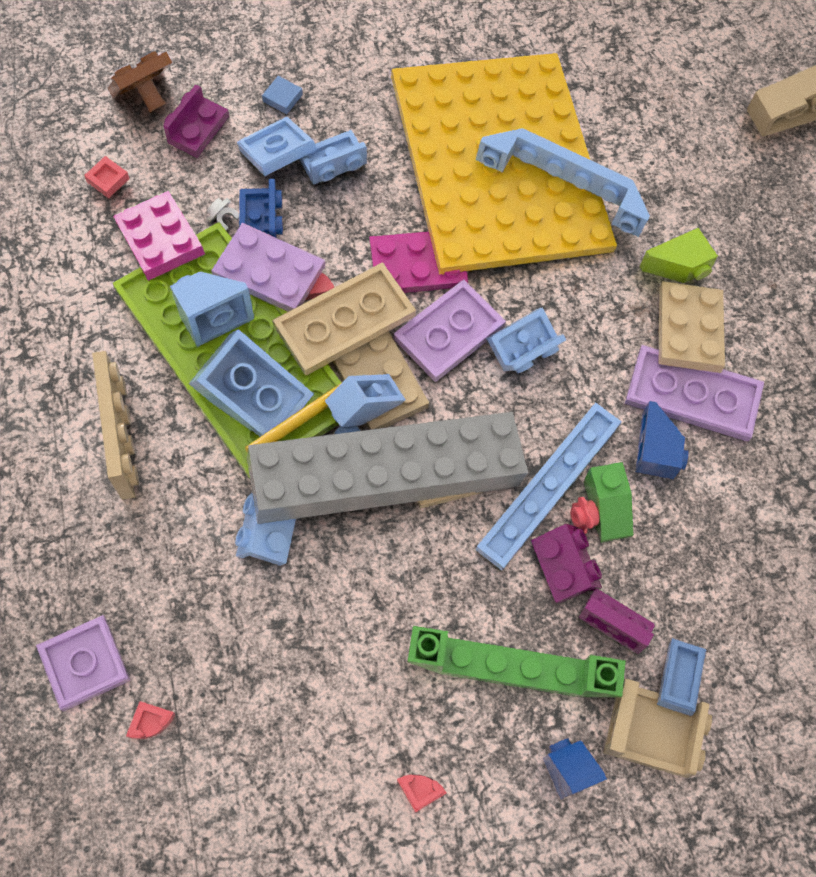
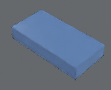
M672 638L668 646L657 705L689 716L695 713L706 649Z

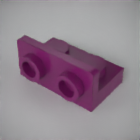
M195 84L190 92L183 95L178 107L173 113L168 114L164 121L163 127L168 144L198 158L229 118L228 109L204 98L202 88Z
M599 589L593 591L578 616L579 619L636 654H640L648 647L654 636L651 633L655 627L653 622Z

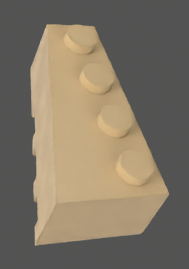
M816 65L755 92L747 112L762 137L816 120Z

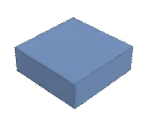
M277 76L263 93L262 100L264 103L287 115L301 98L303 92L301 87Z

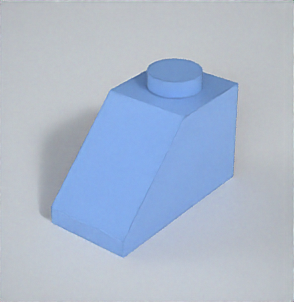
M383 374L348 376L325 402L330 408L335 421L341 427L363 425L401 405L406 399L391 376Z

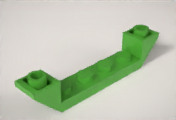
M413 626L407 662L442 675L574 697H622L626 660L589 655L585 660L448 638V631Z

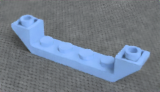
M524 128L482 137L476 156L477 161L489 168L503 172L513 155L525 163L547 171L552 176H557L580 189H585L601 197L607 202L620 206L612 221V225L626 233H631L637 237L640 236L650 215L632 179Z

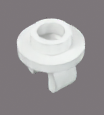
M218 198L207 209V212L210 214L207 221L212 223L217 218V222H220L227 231L229 227L222 221L223 217L229 214L238 220L239 213L234 208L228 207L231 200L226 198L222 201Z

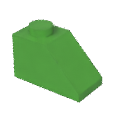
M623 462L590 468L583 482L588 500H592L599 511L600 520L596 529L600 543L632 537L634 535L632 492Z

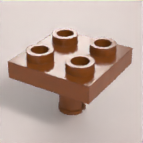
M156 51L151 52L140 59L141 62L136 64L137 67L132 69L129 64L114 73L115 75L111 77L112 82L107 88L113 99L132 89H137L149 112L164 106L166 103L163 101L152 80L154 77L164 73L173 63L167 52L160 55Z

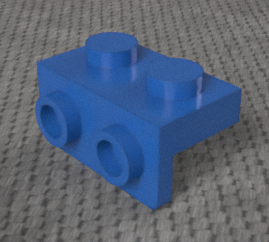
M269 179V188L240 189L239 227L244 223L277 238V235H283L282 216H277V209L283 208L282 190H276L275 179Z

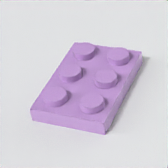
M242 223L211 272L212 275L246 283L249 294L289 312L304 303L325 268V260Z
M463 279L397 330L393 335V339L434 382H437L488 341L486 338L502 330L505 327L506 321Z

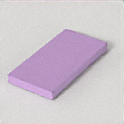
M644 345L641 346L624 404L645 410L649 401L657 402L669 418L747 442L752 438L764 386L763 381L724 369L721 373L660 365L658 364L659 350Z

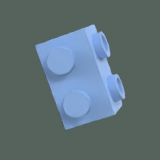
M349 130L316 143V151L299 159L314 185L322 181H329L344 172L357 170L362 165L367 164V147L364 142L359 143L353 131Z
M543 307L534 310L486 338L503 371L515 370L516 373H521L534 365L532 360L540 355L542 358H546L560 350L558 345L566 341L564 334H556Z
M251 493L243 505L245 518L235 540V544L238 546L236 557L246 558L252 556L280 566L284 565L287 562L296 519L257 524L253 494Z

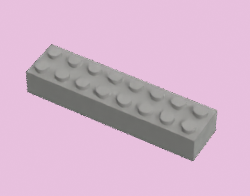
M513 412L248 445L247 456L257 524L423 501L471 492L479 493L519 487L528 474Z

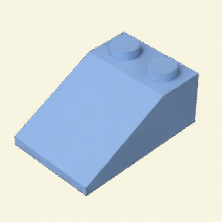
M239 329L227 336L189 383L213 405L260 437L301 410L314 394Z

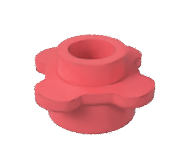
M579 497L578 502L572 504L570 515L575 527L582 529L586 534L588 528H593L599 524V511L592 500L586 501L584 497Z

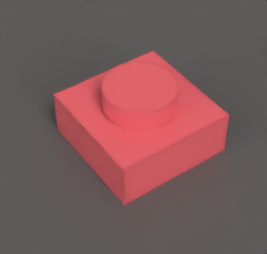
M106 156L84 175L86 182L107 198H110L130 179L127 171Z

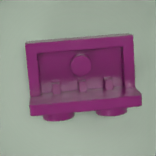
M564 524L531 540L556 603L565 602L589 590L602 588L599 580L602 578L601 570L596 561L590 559L586 549L589 547V542L582 529H578L570 524Z

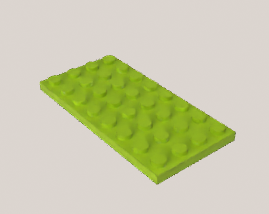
M217 222L196 235L204 249V255L149 281L141 267L112 284L115 291L250 479L247 463L248 453L245 447L260 436L213 405L189 385L190 381L227 336L239 329L314 393L305 406L340 384L341 381L328 364L305 376L273 326L272 320L288 311L251 294L253 320L198 347L196 346L180 318L170 286L187 275L192 276L198 272L212 274L211 270L232 239L220 222ZM328 407L279 441L322 436L338 426L339 423L335 421Z

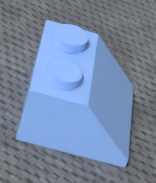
M198 272L192 276H184L170 286L180 318L197 347L254 319L249 289L244 282Z

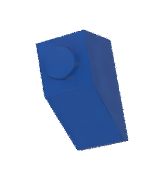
M649 401L642 413L635 472L674 479L681 469L684 470L686 468L689 453L688 450H684L685 437L657 402Z
M569 738L549 746L551 753L543 757L560 800L607 780L604 771L581 740L573 744L570 743Z

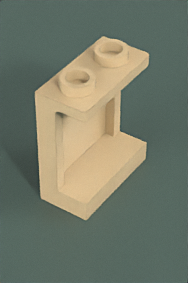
M625 678L623 696L615 697L603 753L684 778L695 776L697 771L700 772L705 761V750L701 749L703 737L708 735L712 724V715L708 714L709 704L700 702L696 705L695 713L689 716L657 705L659 693L640 688V682Z

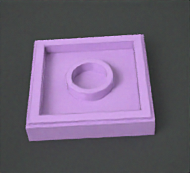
M103 615L36 645L59 708L63 712L131 681L108 622Z

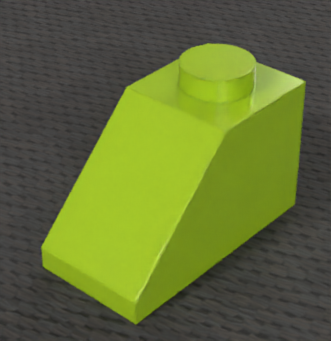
M696 228L647 250L640 268L644 272L686 283L693 279L698 281L707 277L712 272V266L718 255L701 230Z

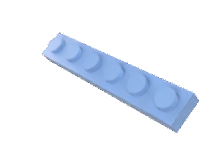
M595 403L477 545L476 551L503 571L618 429L622 421Z

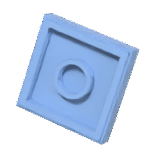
M288 117L237 142L239 151L264 176L317 150L314 140Z

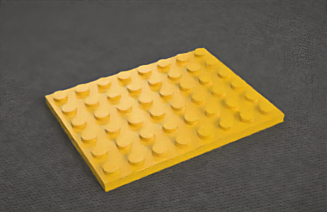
M557 53L392 69L391 79L439 275L454 270L463 272L612 253L615 251L617 243L601 197L585 189H580L557 176H552L547 171L525 163L513 155L503 172L489 168L476 160L482 137L521 128L590 160Z

